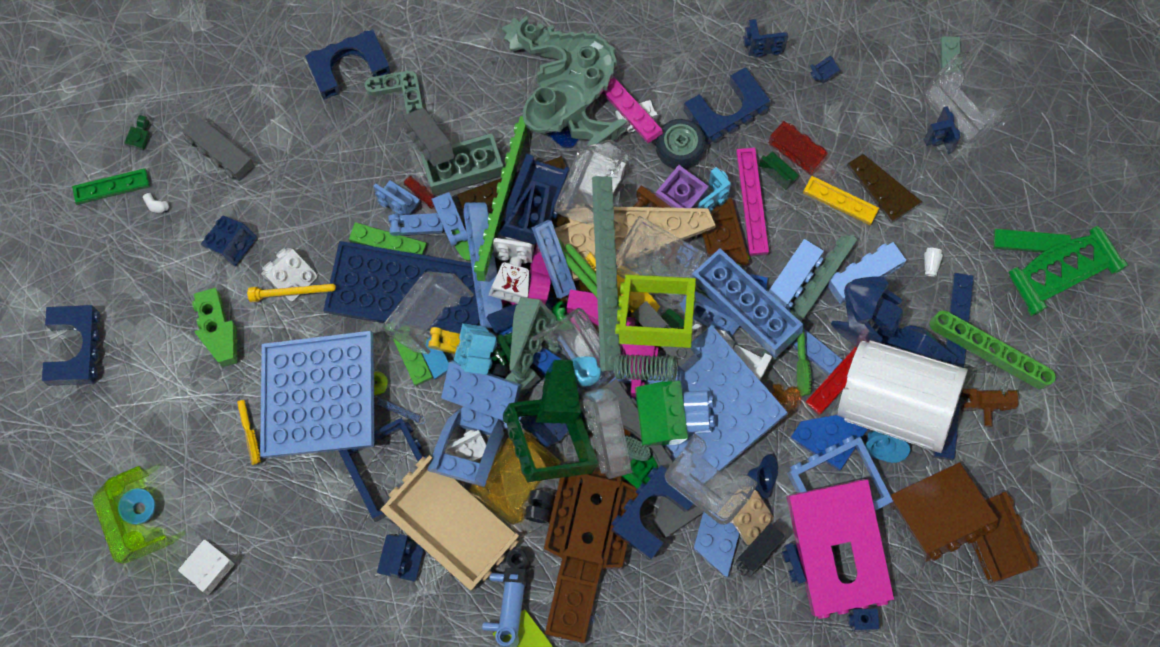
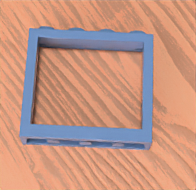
M851 436L842 441L843 445L839 447L836 444L825 449V454L821 456L818 453L807 458L809 462L803 465L801 462L796 463L790 467L791 471L787 472L796 493L805 492L806 489L798 474L855 446L881 496L873 500L874 509L877 510L893 502L861 437L854 439Z

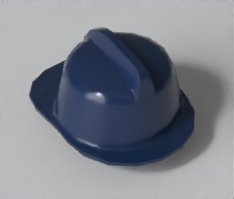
M768 454L764 456L760 465L751 469L747 474L746 488L756 490L763 498L770 497L778 476V464L773 455Z

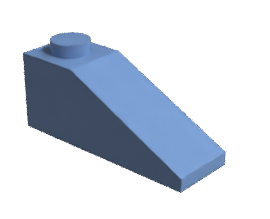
M695 291L693 319L708 327L712 325L715 329L726 331L731 337L740 325L717 304ZM686 296L680 302V306L684 314L686 308Z

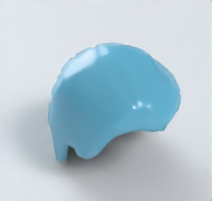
M581 356L572 359L578 385L591 386L599 380L601 368L598 367L596 358Z

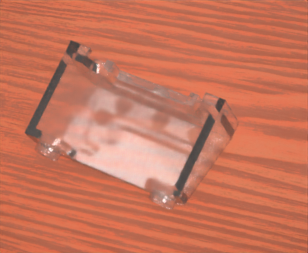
M694 433L667 469L665 480L717 523L728 524L749 501L758 482L744 474L737 476L732 482L702 458L706 451V443Z

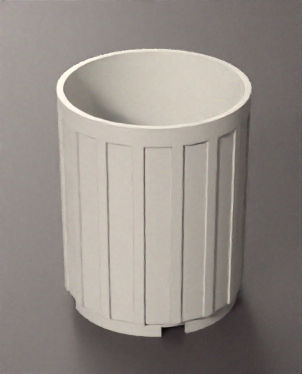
M870 340L869 343L862 341L856 350L847 375L848 379L841 395L838 416L845 418L846 422L941 453L968 369Z

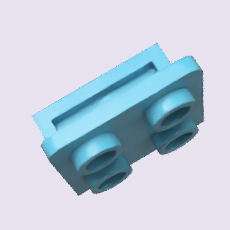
M717 167L711 170L709 186L714 192L704 198L698 205V208L709 209L710 213L717 205L721 206L726 203L730 193L731 183L728 181V176Z

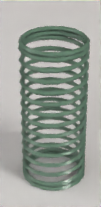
M617 354L614 360V375L616 379H649L650 381L666 380L667 382H674L677 377L678 365L675 356H670L669 358L666 356L664 358V356L659 357V355L657 357L654 355L652 357L650 355L648 357L646 355H640L639 357L635 355L634 357L633 354L631 356L629 354L626 356L625 354ZM619 357H620V374H618V360H619ZM627 357H629V370H628V374H627V371H626V367H627ZM633 357V371L631 375V358ZM637 357V373L635 374V359ZM640 357H641V359H642L641 374H640V372H639V361H640ZM650 357V372L648 375V360ZM644 358H646V371H645V375H644ZM653 358L655 361L654 374L652 373ZM663 358V372L661 375V360ZM666 358H667V363H668V366H667V374L665 373V362H666ZM657 359H659L658 375H657V369H656Z

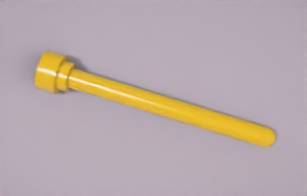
M334 284L267 290H262L259 287H249L247 296L250 302H259L264 297L335 291L336 286Z

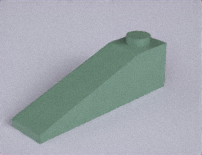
M520 297L514 312L509 370L520 379L523 378L532 364L535 352H540L542 349L541 343L543 340H548L557 319L545 304L538 299Z

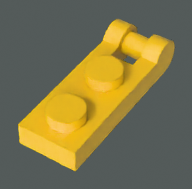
M432 327L430 330V335L432 336L428 347L455 354L457 345L459 346L460 334ZM439 337L443 338L442 343L439 342Z

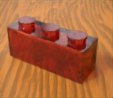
M783 121L769 138V145L811 176L826 161L828 155L826 150L822 146L813 143L806 134H801L797 131L796 127L791 123Z

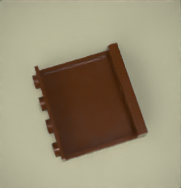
M960 462L890 495L893 502L889 503L893 510L896 509L907 525L925 554V562L935 561L942 557L944 553L948 551L954 552L961 545L973 543L978 537L984 534L989 535L997 528L998 518Z

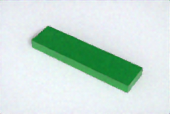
M143 168L74 185L72 189L75 203L79 205L149 188L150 184L147 170Z
M995 229L993 249L1043 253L1057 244L1071 240V235Z

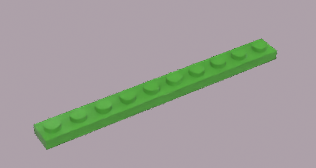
M520 116L519 123H515L514 126L515 136L511 137V150L507 152L505 163L507 164L501 171L502 182H498V196L493 199L492 209L494 210L493 213H489V227L484 230L483 240L485 241L479 247L478 255L480 258L474 265V272L477 274L478 281L485 282L494 251L493 241L498 237L502 223L501 219L506 209L528 127L524 124L523 116Z

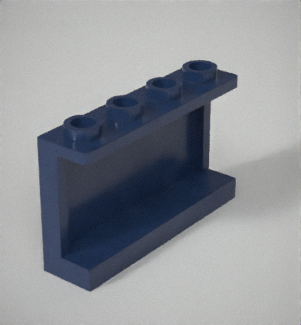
M526 154L501 219L502 227L532 180L550 185L544 222L547 220L552 221L553 218L556 219L559 213V201L563 202L565 197V185H569L572 175L570 174L569 167H565L563 170L535 161L533 155Z

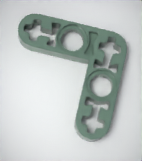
M413 71L371 77L365 82L366 92L371 96L403 91L407 114L413 112L412 106L416 105V110L423 108L418 79ZM408 77H411V79H412V80H411L412 87H409V85H408V82H407V78H408ZM389 80L396 81V85L393 87H388L386 83ZM371 84H375V89L371 88ZM410 93L417 94L415 100H409L407 96Z

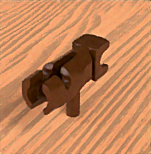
M963 389L961 391V397H966L970 400L969 403H964L961 410H983L984 427H992L991 412L994 410L1006 411L1018 407L1017 390H1007L1005 395L1002 394L1001 390Z

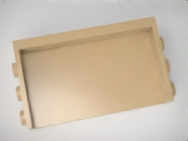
M430 455L427 458L423 456L416 464L417 470L413 474L409 472L402 479L404 484L400 488L396 486L389 494L391 498L380 511L471 591L481 579L485 581L492 573L489 569L494 564L498 566L505 558L503 553L507 549L512 550L519 542L516 540L519 535L508 528L454 478L429 472L428 467L432 457Z

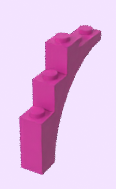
M570 290L567 314L583 318L599 327L598 301L594 294ZM627 317L626 326L639 327L635 325L636 318ZM620 344V350L625 356L633 354L634 357L635 355H638V357L640 355H646L647 357L654 355L657 357L659 347ZM627 357L628 367H629V357ZM633 357L631 358V375L633 371ZM637 357L635 359V374L637 373ZM640 357V361H639V372H640V374H641L642 359H641V357ZM644 358V375L646 371V358ZM631 379V397L636 399L635 388L645 385V382H641V379Z

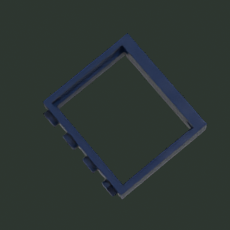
M402 417L374 431V443L402 430L417 462L423 457L419 452L422 449L417 438H412L410 433L413 430L409 422L404 423ZM365 448L338 450L374 522L387 517L382 511L377 510L351 458V455Z

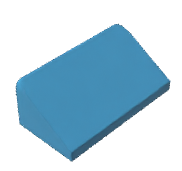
M430 337L420 344L419 348L434 379H437L447 374L449 363L443 351L428 347L431 340Z

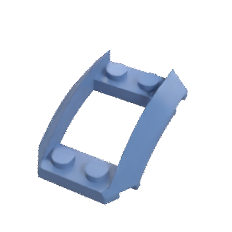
M467 407L459 409L446 421L433 452L428 471L485 487L497 450L504 437L500 419ZM455 426L474 431L479 430L480 433L490 435L480 463L445 454Z

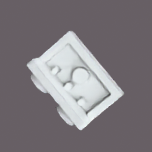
M470 430L464 434L463 438L450 440L445 452L448 455L476 462L482 459L486 444L479 430Z

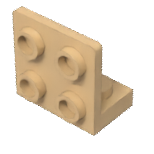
M742 486L717 513L720 520L734 524L747 545H750L774 519L758 492Z

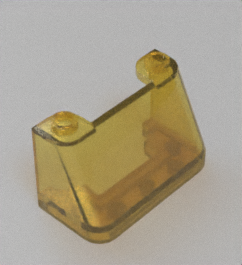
M523 432L536 468L558 466L561 463L559 459L527 432ZM508 438L496 453L485 487L473 484L469 493L508 523L514 525L524 515L522 513V505L528 499L530 490H534L540 481L527 483L525 475L521 472L519 458L515 455L513 441Z

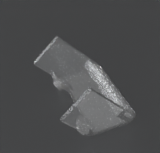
M969 51L955 55L923 91L925 100L939 116L946 106H948L949 111H952L955 127L959 129L960 139L964 143H972L996 127L1017 106L1016 103H1012L1002 107L1000 110L990 108L982 113L959 88L965 81V74L959 66L971 55Z
M613 140L580 149L555 204V212L589 225L594 224L592 177H608L617 174L621 168V162L633 159L634 155Z
M426 272L418 279L389 316L382 329L390 337L411 351L429 354L431 351L426 347L427 338L424 336V333L444 307H454L460 302L462 296L473 297L474 294L455 274Z
M581 308L571 311L532 337L535 341L544 336V339L551 345L559 343L569 360L581 356L594 357L597 360L598 367L601 368L599 334L585 311ZM601 371L599 380L591 386H580L577 384L579 402L598 393L615 377L614 371Z

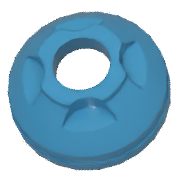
M131 489L120 498L118 504L119 514L127 523L133 525L143 524L153 516L156 507L155 500L144 489ZM139 503L145 505V511L142 514H136L134 511L135 506Z

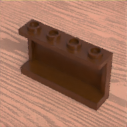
M1005 491L997 496L985 499L998 518L997 528L989 535L984 534L978 537L971 544L988 584L1002 581L1038 567L1037 555L1034 551H1031L1029 546L1030 539L1027 533H1024L1022 530V521L1013 509L1014 502L1011 496L1007 495Z

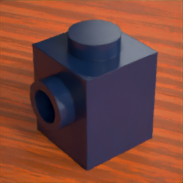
M853 609L847 617L848 627H851L852 632H876L879 630L878 609Z

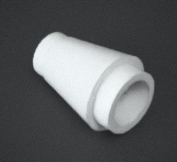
M927 248L926 252H924L926 276H937L943 257L941 249Z

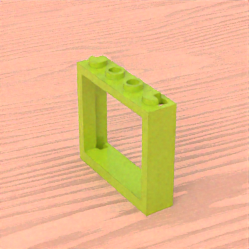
M625 275V282H621L620 294H623V296H619V308L621 310L617 311V321L620 324H616L615 334H619V344L691 348L696 278ZM630 292L686 294L684 329L626 326Z

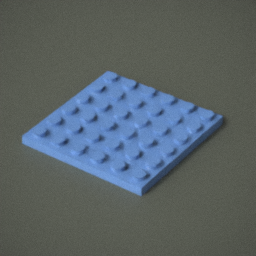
M712 325L691 343L690 349L697 355L699 360L686 372L678 365L675 381H681L683 404L684 393L708 391L710 396H713L714 407L711 408V415H714L715 427H712V432L687 433L688 439L678 445H662V447H667L672 455L670 457L671 460L680 466L683 474L696 490L701 489L788 414ZM668 363L665 364V373H666V374H667V366H668ZM648 379V380L645 382V385L652 384V383H657V382H661V381H658V380H656V381H654V380L650 381V380Z
M365 331L262 344L260 457L271 458L374 447L373 332Z

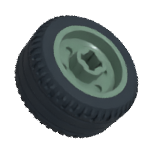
M675 119L661 127L663 134L656 139V152L665 165L672 169H676L680 165L686 169L691 168L700 161L704 153L705 136L696 123L688 119Z

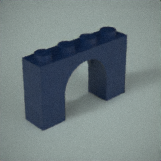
M373 29L363 31L357 36L345 38L339 43L329 44L326 48L314 50L305 55L323 100L340 94L333 76V68L336 62L345 56L354 55L362 58L367 63L373 77L391 74L389 64Z
M746 67L732 74L729 80V85L742 103V107L737 113L729 116L716 114L710 109L700 94L684 103L683 111L692 122L701 128L707 145L711 142H718L723 135L733 133L738 129V126L743 123L746 125L753 120V117L761 116L768 111L770 99Z
M93 305L46 307L45 326L51 331H78L83 339L82 348L74 358L67 361L43 362L42 381L47 386L94 384V378L97 377L95 359H98L96 341L99 340L97 323L100 322V313Z
M662 465L658 469L654 467L648 474L649 481L646 485L642 482L636 490L638 495L634 501L630 498L623 507L626 510L622 516L618 514L611 523L614 526L611 531L648 560L653 558L663 542L642 525L639 515L642 503L649 497L662 496L686 512L700 495Z

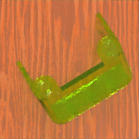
M141 466L109 478L95 492L92 498L111 556L119 564L129 563L174 544L173 540L165 534L146 542L142 533L138 531L126 532L114 498L120 496L125 491L126 485L149 476L148 472Z

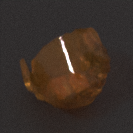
M779 384L772 386L774 392L771 394L787 412L796 406L800 396L797 387L791 386L784 391Z

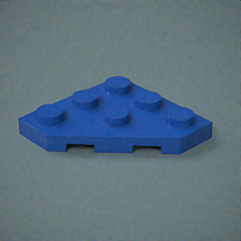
M833 415L801 421L790 439L812 454L818 453L821 456L826 453V448L835 444L837 447L843 445L842 441L851 436L854 439L862 438L867 428L846 422L845 418ZM855 446L825 462L840 471L855 449Z

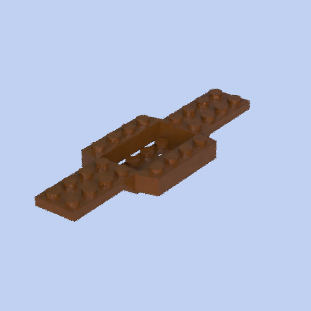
M592 423L618 437L623 435L630 437L631 434L626 429L613 424ZM591 432L589 440L599 464L592 474L559 479L543 552L561 560L544 635L581 644L585 643L601 570H621L624 562L627 543L611 531L614 527L611 523L618 514L620 516L624 514L626 510L623 507L631 498L634 501L638 495L636 493L637 488L621 481V473L626 455L615 447V443ZM580 479H582L583 483L578 500L568 549L564 551L569 526L572 518V513L574 509V504L577 496V491L579 487ZM618 488L617 495H616V500H615V504H614V509H613V513H612V518H611V522H610L609 532H608V536H607V541H606V545H605V550H604V554H603V559H602L601 555H602V550H603L604 541H605V537H606V532H607V528H608V523H609V519H610V514H611V510H612V505H613V501H614L615 491H616V489ZM593 494H599L602 497V502L599 505H594L591 502L590 498ZM588 532L593 535L592 543L586 544L582 541L584 533Z

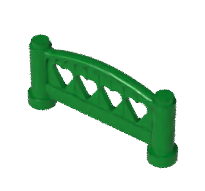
M1098 225L1089 230V236L1074 238L1057 244L1037 256L1024 269L1016 267L1008 272L1009 278L1028 307L1027 312L1030 317L1048 308L1044 302L1045 300L1108 268L1111 275H1114L1129 266L1126 260L1120 257L1103 228H1100ZM1087 245H1091L1093 247V260L1081 255L1079 250L1081 248L1085 249ZM1071 253L1076 254L1077 269L1066 264L1063 258L1069 257ZM1056 261L1061 264V277L1048 271L1047 266L1053 265ZM1038 270H1043L1045 272V286L1033 280L1031 274H1037Z

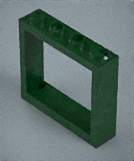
M541 399L508 404L503 412V421L507 424L509 438L513 441L515 455L519 458L521 472L525 475L527 483L592 474L599 463L580 415L573 424H566L580 463L536 468L518 417L538 415Z

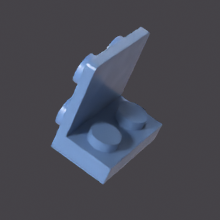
M391 180L384 188L376 183L373 186L377 202L384 208L387 206L391 208L394 214L411 215L421 203L420 199Z

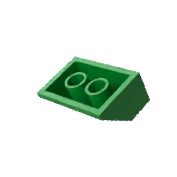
M661 381L635 388L642 446L678 445L688 439L681 381Z

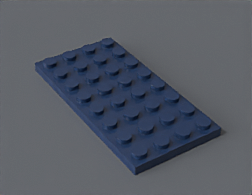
M339 241L329 283L334 284L336 289L335 291L327 292L324 313L430 331L432 327H437L458 334L461 332L462 323L478 326L479 313L471 263Z

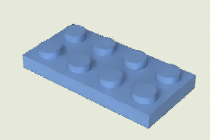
M450 361L441 398L503 420V412L508 404L518 401L521 384L490 373L485 375L465 372L461 365H458L455 361Z

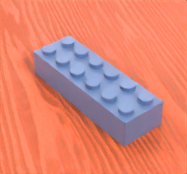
M718 249L692 273L693 278H696L695 285L774 358L803 333V324L721 249Z

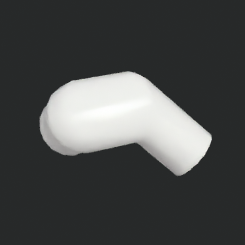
M151 193L143 195V199L151 212L163 213L169 209L166 201H155Z

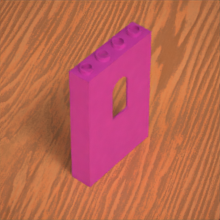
M867 479L786 495L801 568L806 579L805 587L811 615L818 616V619L830 617V613L846 614L850 612L849 609H868L871 604L876 603L877 606L889 604V600H894ZM851 542L857 570V577L854 582L844 584L838 579L831 548L833 545Z

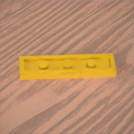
M811 176L803 191V194L870 226L879 210V207L814 176Z

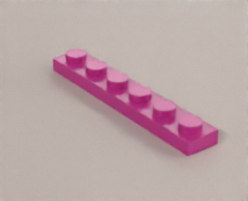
M613 76L610 79L607 91L603 90L602 94L647 144L662 135V129Z
M755 148L737 149L736 156L749 256L768 255L769 249Z

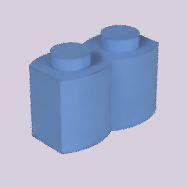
M708 391L684 393L685 420L688 434L712 432V427H715L714 415H711L714 399Z

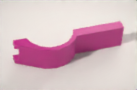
M536 242L529 272L531 274V284L527 298L538 299L546 304L551 281Z

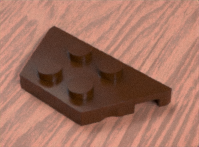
M729 198L725 204L719 208L716 207L710 213L715 223V228L701 234L707 257H711L718 249H721L735 263L746 266L749 261L733 200Z

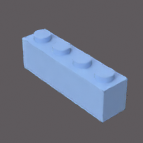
M804 239L768 293L789 311L793 305L791 302L793 298H798L804 288L801 287L803 283L810 281L814 274L812 270L814 267L818 268L824 260L822 258L824 251Z
M894 242L889 245L886 243L881 245L876 253H868L861 259V262L857 264L854 262L846 267V271L841 274L837 272L831 277L828 287L840 304L845 302L844 289L848 282L864 277H886L903 267L906 259Z

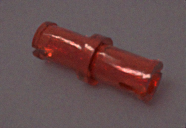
M409 176L403 185L410 189L416 198H420L432 209L434 207L432 199L435 197L427 190L425 185L422 186L412 176Z

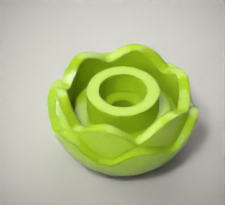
M374 371V382L377 381V384H374V395L386 391L388 379L383 373Z

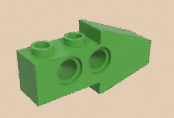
M216 288L195 293V300L192 301L195 312H198L199 315L196 321L200 329L194 331L221 367L236 364L237 328L232 320L228 322L226 320L219 291ZM208 309H213L211 314L205 315ZM217 326L216 331L209 332L211 327Z

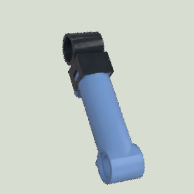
M513 549L506 558L510 568L505 567L504 574L491 573L489 577L490 581L505 583L499 623L484 622L482 624L483 630L497 631L495 638L500 647L518 646L523 594L528 580V573L526 571L530 565L529 559L522 550ZM517 558L523 559L520 564L514 565V561ZM506 635H512L509 642H503V638Z

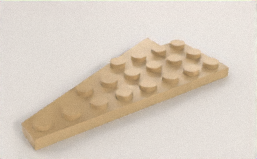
M565 206L570 223L554 228L557 238L563 242L564 248L566 244H571L586 261L585 258L589 252L595 255L593 206ZM614 207L616 265L714 229L715 223L709 209ZM569 268L573 282L579 280L578 276Z

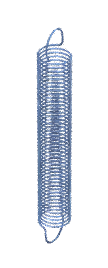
M385 400V402L377 401V402H379V403L390 404V402H388V401H386V400ZM392 403L391 405L377 404V405H379V406H381V405H384V406H392V407H396V406H397V405H395V404H393V403ZM400 406L397 407V408L384 407V408H386V409H388V410H390V409L403 410V411L391 410L392 412H395V413H396V412L409 413V414H412V413H413V412H410L409 410H408V411H406V409L404 410V408H402V407L400 408ZM398 413V414L401 415V416H402V415H408V416H414V417H418V416H419V415H417L416 413H415L414 415ZM404 416V417H406V418H408V419L412 418L411 420H413V419H420V417H419V418H414V417Z

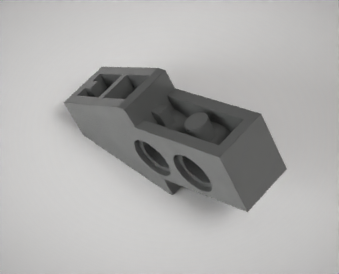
M647 301L632 313L643 327L671 328ZM661 346L670 356L676 357L677 364L685 372L699 360L690 348Z

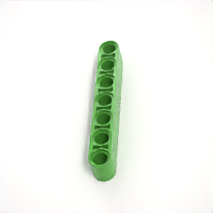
M947 311L938 312L929 322L930 328L934 332L1037 389H1044L1055 381V373L1050 368ZM938 318L943 320L944 325L939 323ZM955 328L960 330L961 335L955 331ZM972 337L977 339L978 344L973 342ZM989 347L994 349L995 354L990 351ZM1006 356L1011 358L1012 363L1007 360ZM1024 366L1028 368L1029 373L1025 371ZM1041 375L1045 377L1046 382L1041 379Z

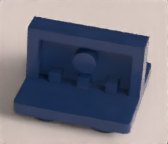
M948 106L943 108L937 123L930 125L924 142L926 146H937L944 142L947 153L951 154L960 139V131L955 127L952 111H949Z
M400 534L399 537L386 535L377 573L415 582L424 549L406 535Z

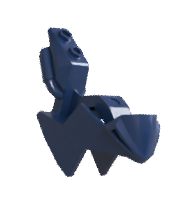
M885 277L858 278L846 284L844 294L848 322L832 321L831 326L842 337L857 348L860 342L865 341L869 343L871 340L954 365L957 357L949 352L939 340L923 327L909 325L903 329L899 328L903 319V310L897 304H901L902 299L887 289L889 284ZM871 318L874 320V323H873L872 327H871V325L867 322V321H869Z

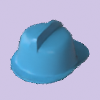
M876 431L868 432V442L865 447L870 457L895 463L904 460L909 455L910 446L906 441Z

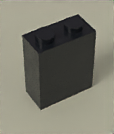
M769 523L735 562L736 570L745 577L747 575L750 578L781 544L785 535Z

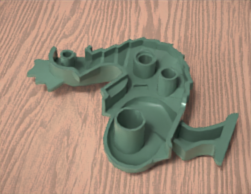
M527 16L520 22L513 18L509 25L502 27V31L506 33L504 41L510 43V51L524 48L531 54L558 59V61L540 65V72L537 73V84L540 87L535 90L524 105V124L531 131L540 134L553 131L561 132L563 128L568 126L572 138L590 140L587 145L588 150H591L596 145L604 148L626 132V129L622 128L627 123L625 119H619L615 122H601L589 119L585 114L586 108L594 99H598L603 90L607 91L610 79L613 78V69L617 66L614 55L615 48L609 45L607 40L599 37L598 34L586 33V31L576 34L574 32H554L553 25L545 30L541 23L537 27L533 24H528Z

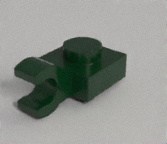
M139 115L136 128L130 127L124 142L126 146L144 150L150 135L146 131L149 125V120H146L147 117Z

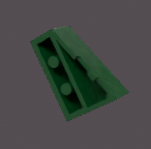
M554 359L546 371L536 422L573 424L581 413L573 360Z

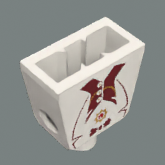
M511 257L510 264L502 263L488 296L517 304L520 297H528L529 270L521 267L522 259Z

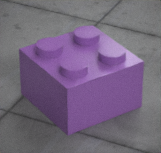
M678 165L656 191V196L672 208H697L699 203L707 196L709 186Z

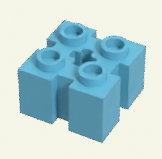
M462 323L459 336L460 343L459 346L457 345L454 361L461 365L465 372L487 375L488 369L492 366L490 353L497 346L496 337L489 333V330L484 326Z

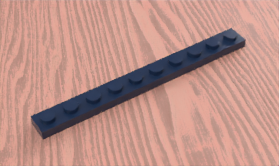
M954 273L949 313L969 323L974 276ZM955 328V331L961 335L960 330ZM946 338L945 348L957 357L954 365L964 368L966 349ZM961 395L941 453L934 451L933 458L954 460Z

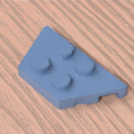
M722 507L706 509L702 515L693 549L700 556H703L711 566H714L722 573L721 575L727 578L739 532L733 523L719 519L717 513Z

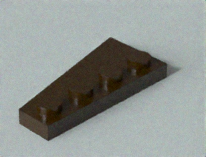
M861 154L847 164V167L890 223H893L922 204L919 198L866 155Z

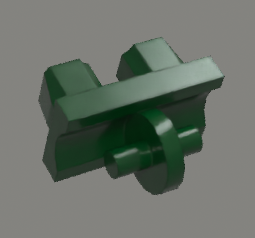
M512 333L504 336L500 334L496 337L503 352H500L497 346L493 350L495 356L492 357L493 362L499 360L503 366L507 363L504 359V356H506L510 363L511 350L509 346L512 344Z

